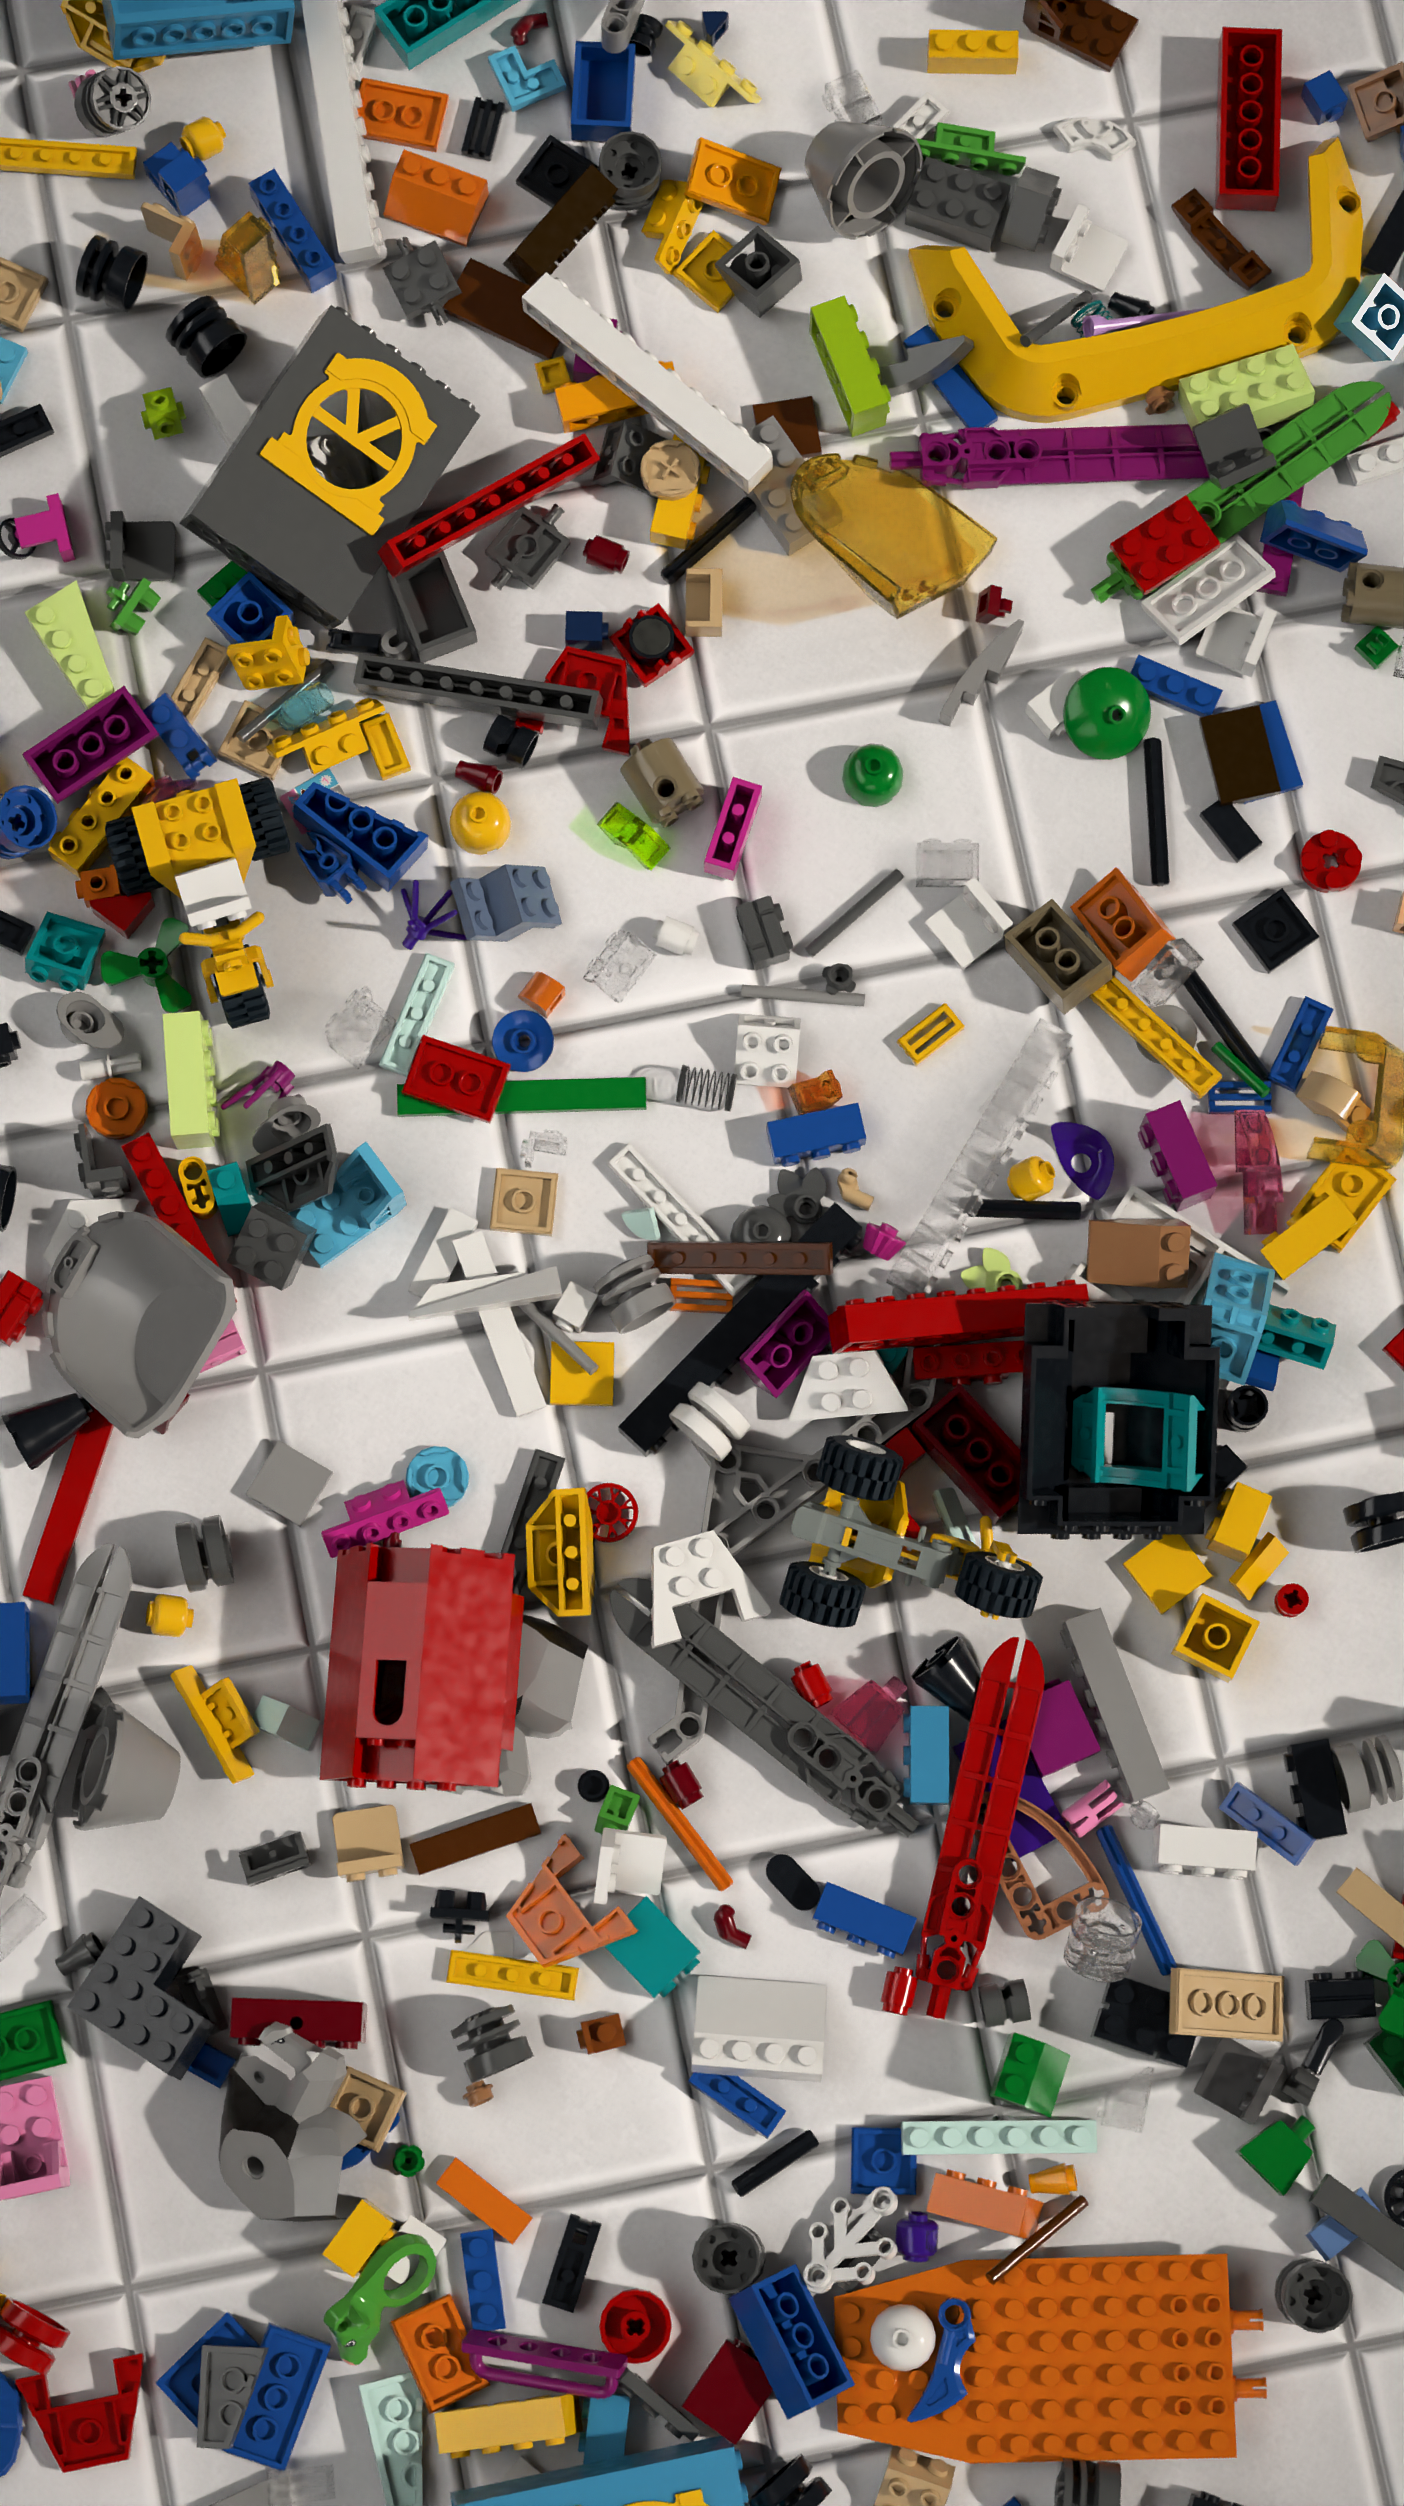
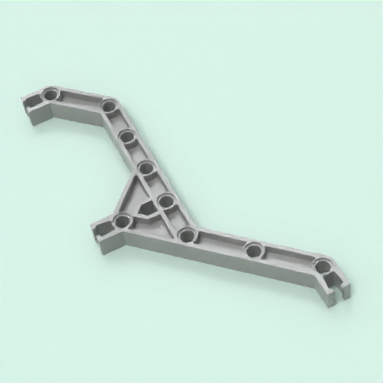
M919 1270L911 1274L910 1280L907 1281L910 1286L916 1284L921 1293H925L926 1298L937 1297L936 1292ZM900 1282L892 1290V1295L895 1296L896 1300L906 1299L907 1295L903 1292L905 1287L903 1282ZM941 1344L907 1348L903 1384L900 1392L905 1401H908L911 1411L866 1415L840 1435L858 1437L860 1431L870 1430L875 1435L874 1442L884 1446L904 1428L911 1426L930 1410L936 1379H915L913 1349L939 1347ZM914 1392L921 1393L925 1398V1403L922 1406H913L909 1402L908 1396ZM725 1435L732 1446V1450L728 1454L735 1457L737 1461L733 1468L725 1469L720 1466L719 1460L710 1456L691 1440V1443L710 1466L701 1533L714 1530L731 1555L735 1557L794 1513L800 1506L809 1502L828 1487L821 1481H812L807 1475L810 1468L818 1467L823 1448L813 1455L736 1445L732 1438ZM741 1482L754 1483L762 1493L748 1503L740 1493ZM763 1504L770 1505L774 1509L775 1514L770 1519H762L757 1514L758 1507ZM725 1593L691 1602L690 1606L720 1630ZM693 1647L691 1652L714 1670L715 1664ZM681 1681L679 1682L674 1718L648 1737V1741L654 1749L659 1747L657 1740L672 1731L682 1741L668 1755L664 1750L659 1753L666 1765H669L703 1738L706 1728L709 1704ZM687 1719L694 1720L699 1726L696 1734L692 1736L684 1735L680 1730L681 1723Z

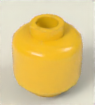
M204 116L186 125L182 130V137L179 140L181 147L185 151L187 150L192 158L198 157L203 162L223 150V139L226 138V134L218 121L213 122L210 118Z
M1030 1156L1010 1168L1007 1178L1009 1190L1016 1198L1024 1201H1033L1053 1189L1055 1170L1050 1162L1044 1161L1038 1156Z
M158 1594L154 1601L148 1602L145 1624L150 1626L151 1632L155 1635L178 1638L183 1635L185 1628L192 1627L194 1609L188 1608V1602L182 1596Z

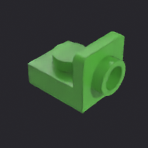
M610 1785L594 1830L601 1835L603 1834V1828L628 1831L641 1795Z

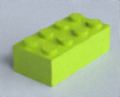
M844 295L810 308L809 333L851 436L854 437L886 425L887 414L890 413L888 402H891V396L886 384L881 385L879 381L880 369L875 357L870 358L868 354L869 342L864 331L859 332L856 324L858 322L856 309L853 304L848 305Z

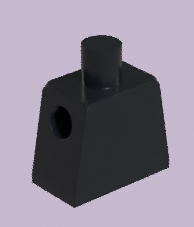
M1227 1444L1216 1453L1215 1500L1227 1487L1229 1488L1248 1470V1466ZM1205 1501V1509L1214 1501Z

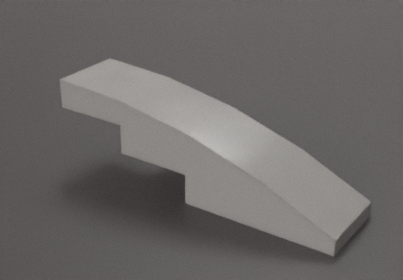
M1018 619L998 635L972 662L955 685L942 708L939 717L940 723L950 727L962 701L974 705L986 679L996 684L998 683L1022 633L1024 621Z

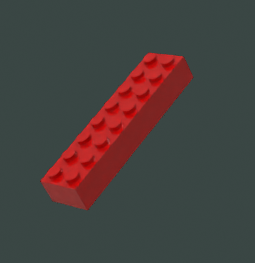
M1064 1280L1057 1282V1286L1046 1287L1045 1282L1028 1284L1027 1289L1016 1290L1015 1285L997 1287L995 1292H986L985 1288H973L967 1290V1294L956 1295L955 1290H948L936 1293L937 1297L929 1298L925 1297V1293H915L907 1295L905 1300L896 1301L895 1296L878 1297L876 1302L865 1303L863 1298L845 1301L846 1305L838 1306L835 1312L827 1316L832 1354L1024 1336L1025 1303H1042V1301L1050 1300L1065 1301L1066 1298L1089 1301L1087 1284H1076L1075 1280Z

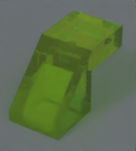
M615 802L596 824L615 845L626 848L647 870L652 871L670 850L668 844L652 827L618 802Z

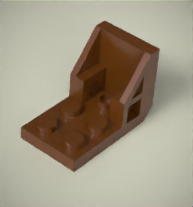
M1026 0L1022 20L1032 33L1108 72H1111L1139 21L1138 18L1102 0Z

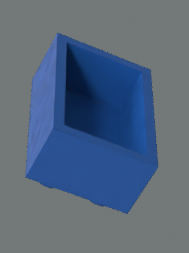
M576 41L571 111L572 140L607 142L609 138L620 132L632 131L636 66L635 44L629 43L627 48L620 53H610L602 47L601 42Z

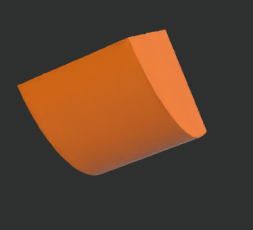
M536 972L517 997L545 1018H548L566 994L565 987L542 972Z

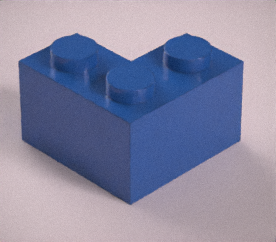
M172 141L143 162L148 178L179 215L187 216L211 198L208 188L211 184L205 175L207 169L198 157L193 159L187 150L185 151L183 148L178 150Z

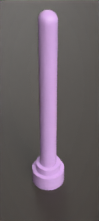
M1209 308L1109 320L1100 315L1085 316L1083 319L1082 329L1085 337L1107 334L1112 331L1141 327Z

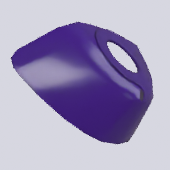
M1072 1122L1054 1123L1051 1126V1132L1059 1160L1066 1174L1084 1193L1095 1200H1099L1106 1193L1114 1171L1112 1147L1099 1131L1091 1127ZM1079 1153L1087 1155L1091 1160L1090 1168L1083 1173L1075 1171L1071 1165L1072 1158Z

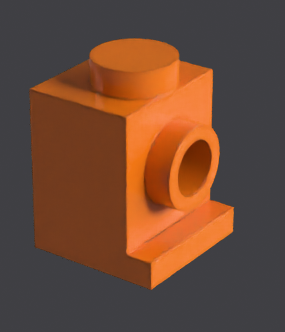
M114 864L105 868L80 872L81 880L75 881L78 899L84 898L87 908H90L89 900L123 896ZM102 882L99 888L92 887V883Z

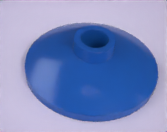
M529 1010L513 1011L505 1015L496 1025L492 1037L493 1050L498 1060L511 1064V1070L517 1072L533 1071L544 1065L551 1056L554 1047L553 1031L546 1019L538 1013ZM523 1035H527L530 1038V1044L527 1047L522 1046L520 1043V1038Z

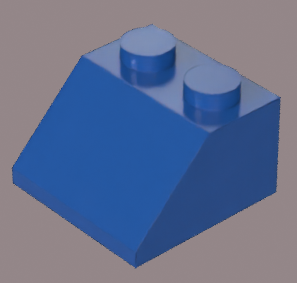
M250 571L206 613L230 644L272 639L276 616L288 615L292 625L296 624L293 611Z

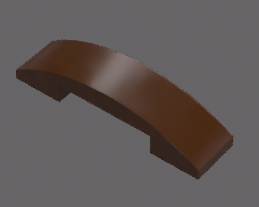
M1195 188L1171 205L1173 212L1195 243L1235 283L1249 291L1272 273V270L1253 250L1248 252L1214 216V208Z

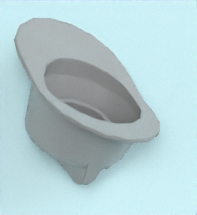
M70 992L63 995L58 1001L56 1011L60 1020L61 1030L71 1042L87 1044L98 1049H107L118 1045L124 1037L122 1022L90 995L82 992Z
M300 1094L277 1099L272 1103L268 1111V1119L254 1132L252 1137L254 1149L262 1154L318 1128L321 1122L320 1113L316 1108L307 1105L304 1097Z

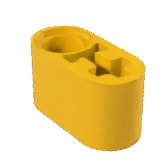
M191 1156L182 1160L178 1167V1174L186 1202L196 1218L201 1220L210 1219L216 1214L218 1205L207 1173L208 1169L200 1158ZM198 1167L202 1169L201 1176L198 1179L189 1180L186 1178V1173L190 1168ZM196 1190L202 1191L206 1200L205 1208L199 1207V1198Z

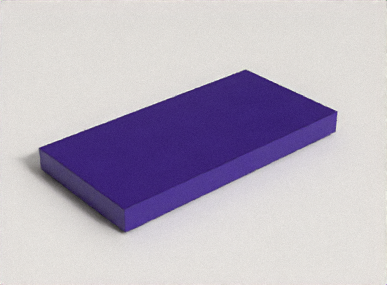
M1007 1719L1000 1722L999 1729H1005ZM997 1735L988 1776L994 1777L1003 1738L1000 1735ZM966 1740L952 1747L960 1763ZM1028 1756L1019 1797L1041 1808L1067 1832H1070L1030 1756ZM986 1782L984 1792L991 1790L992 1783ZM985 1803L982 1804L985 1810L987 1805ZM1016 1810L1010 1841L1019 1858L1056 1839L1036 1820Z

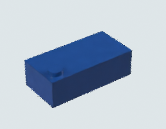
M796 2264L728 2298L787 2420L855 2385Z

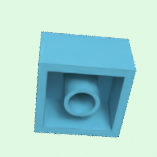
M1384 273L1367 275L1333 324L1374 362L1393 360L1404 344V291Z

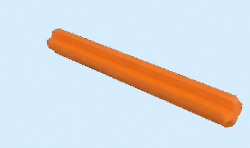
M638 1756L632 1759L626 1765L628 1771L717 1889L721 1892L732 1885L733 1879L678 1806L674 1804L669 1794L641 1757Z

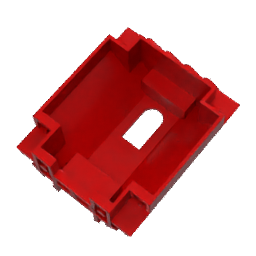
M367 1543L366 1547L358 1545L350 1547V1550H338L319 1780L347 1781V1787L366 1788L367 1782L377 1783L376 1788L396 1789V1783L407 1784L406 1789L426 1790V1785H437L436 1790L456 1792V1786L498 1788L501 1752H513L524 1597L512 1593L515 1554L485 1553V1550L468 1548L449 1549L443 1547V1545L431 1544L430 1548L382 1547L374 1543ZM378 1660L406 1661L403 1711L399 1720L392 1725L381 1724L375 1716Z

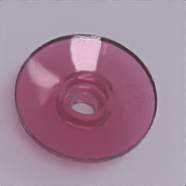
M170 775L159 778L153 782L155 789L142 800L140 805L174 798L177 793L195 787L197 781L196 779L172 780Z

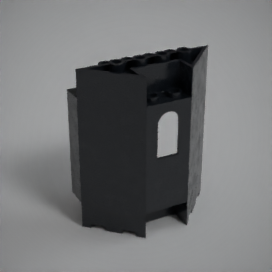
M1066 1298L1065 1301L1050 1300L1042 1301V1303H1025L1018 1534H1051L1050 1538L1058 1540L1070 1539V1534H1082V1539L1089 1540L1101 1539V1534H1113L1112 1538L1119 1540L1132 1539V1534H1143L1144 1539L1161 1540L1163 1539V1534H1204L1205 1501L1215 1500L1220 1347L1211 1344L1212 1305H1184V1303L1167 1301L1147 1302L1144 1299H1133V1302L1079 1301L1073 1298ZM1093 1387L1144 1389L1194 1395L1205 1409L1197 1413L1195 1473L1203 1475L1190 1492L1139 1485L1090 1482V1477L1084 1471L1079 1472L1071 1464L1073 1400L1082 1394L1089 1393L1093 1390ZM1106 1403V1412H1114L1111 1464L1162 1468L1164 1408Z

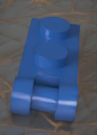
M168 693L161 695L143 710L161 739L192 780L201 774L200 771L204 767H210L217 762L214 754ZM196 749L199 757L192 761L188 755Z

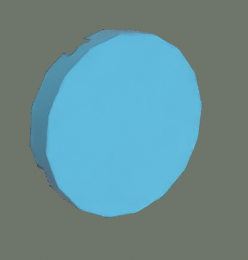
M433 1446L421 1450L412 1459L407 1468L406 1483L412 1497L435 1488H440L449 1508L463 1498L469 1484V1473L465 1461L460 1455L447 1447Z

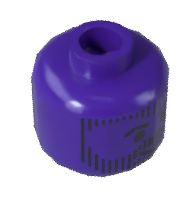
M908 2212V2217L900 2219L896 2224L895 2244L897 2252L902 2254L903 2259L906 2261H928L929 2257L937 2252L938 2224L928 2219V2214L925 2212Z

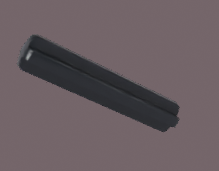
M806 2130L732 2180L733 2188L740 2197H744L818 2147L819 2142L811 2130Z

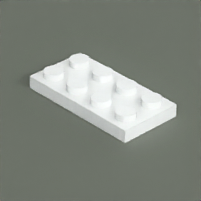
M1235 534L1220 545V548L1196 562L1141 602L1142 609L1180 646L1276 577L1275 569L1238 534Z

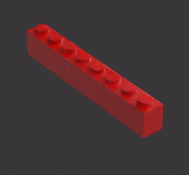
M583 433L388 540L377 553L391 576L395 578L589 471L600 460V457L586 434Z

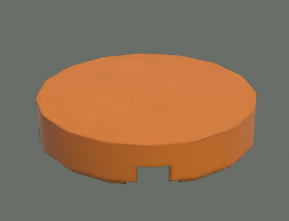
M113 1077L106 1079L99 1085L97 1084L91 1090L86 1100V1115L90 1125L99 1135L108 1139L122 1140L133 1136L143 1127L148 1117L149 1105L144 1092L135 1082L126 1078Z

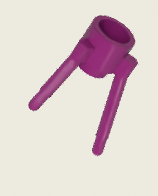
M276 1060L271 1067L267 1066L260 1075L232 1095L220 1107L223 1110L228 1108L262 1081L263 1084L243 1104L245 1109L249 1108L268 1088L274 1093L281 1090L278 1099L286 1097L294 1088L290 1082L295 1078V1075L286 1065Z

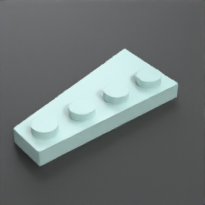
M411 2371L359 2385L360 2397L386 2506H422L423 2398Z

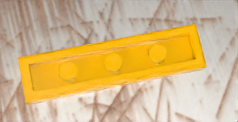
M451 1950L446 1982L574 2001L579 1968L552 1965L544 1968L539 1962Z

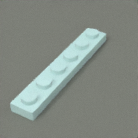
M1096 2120L901 2122L902 2155L1097 2153Z

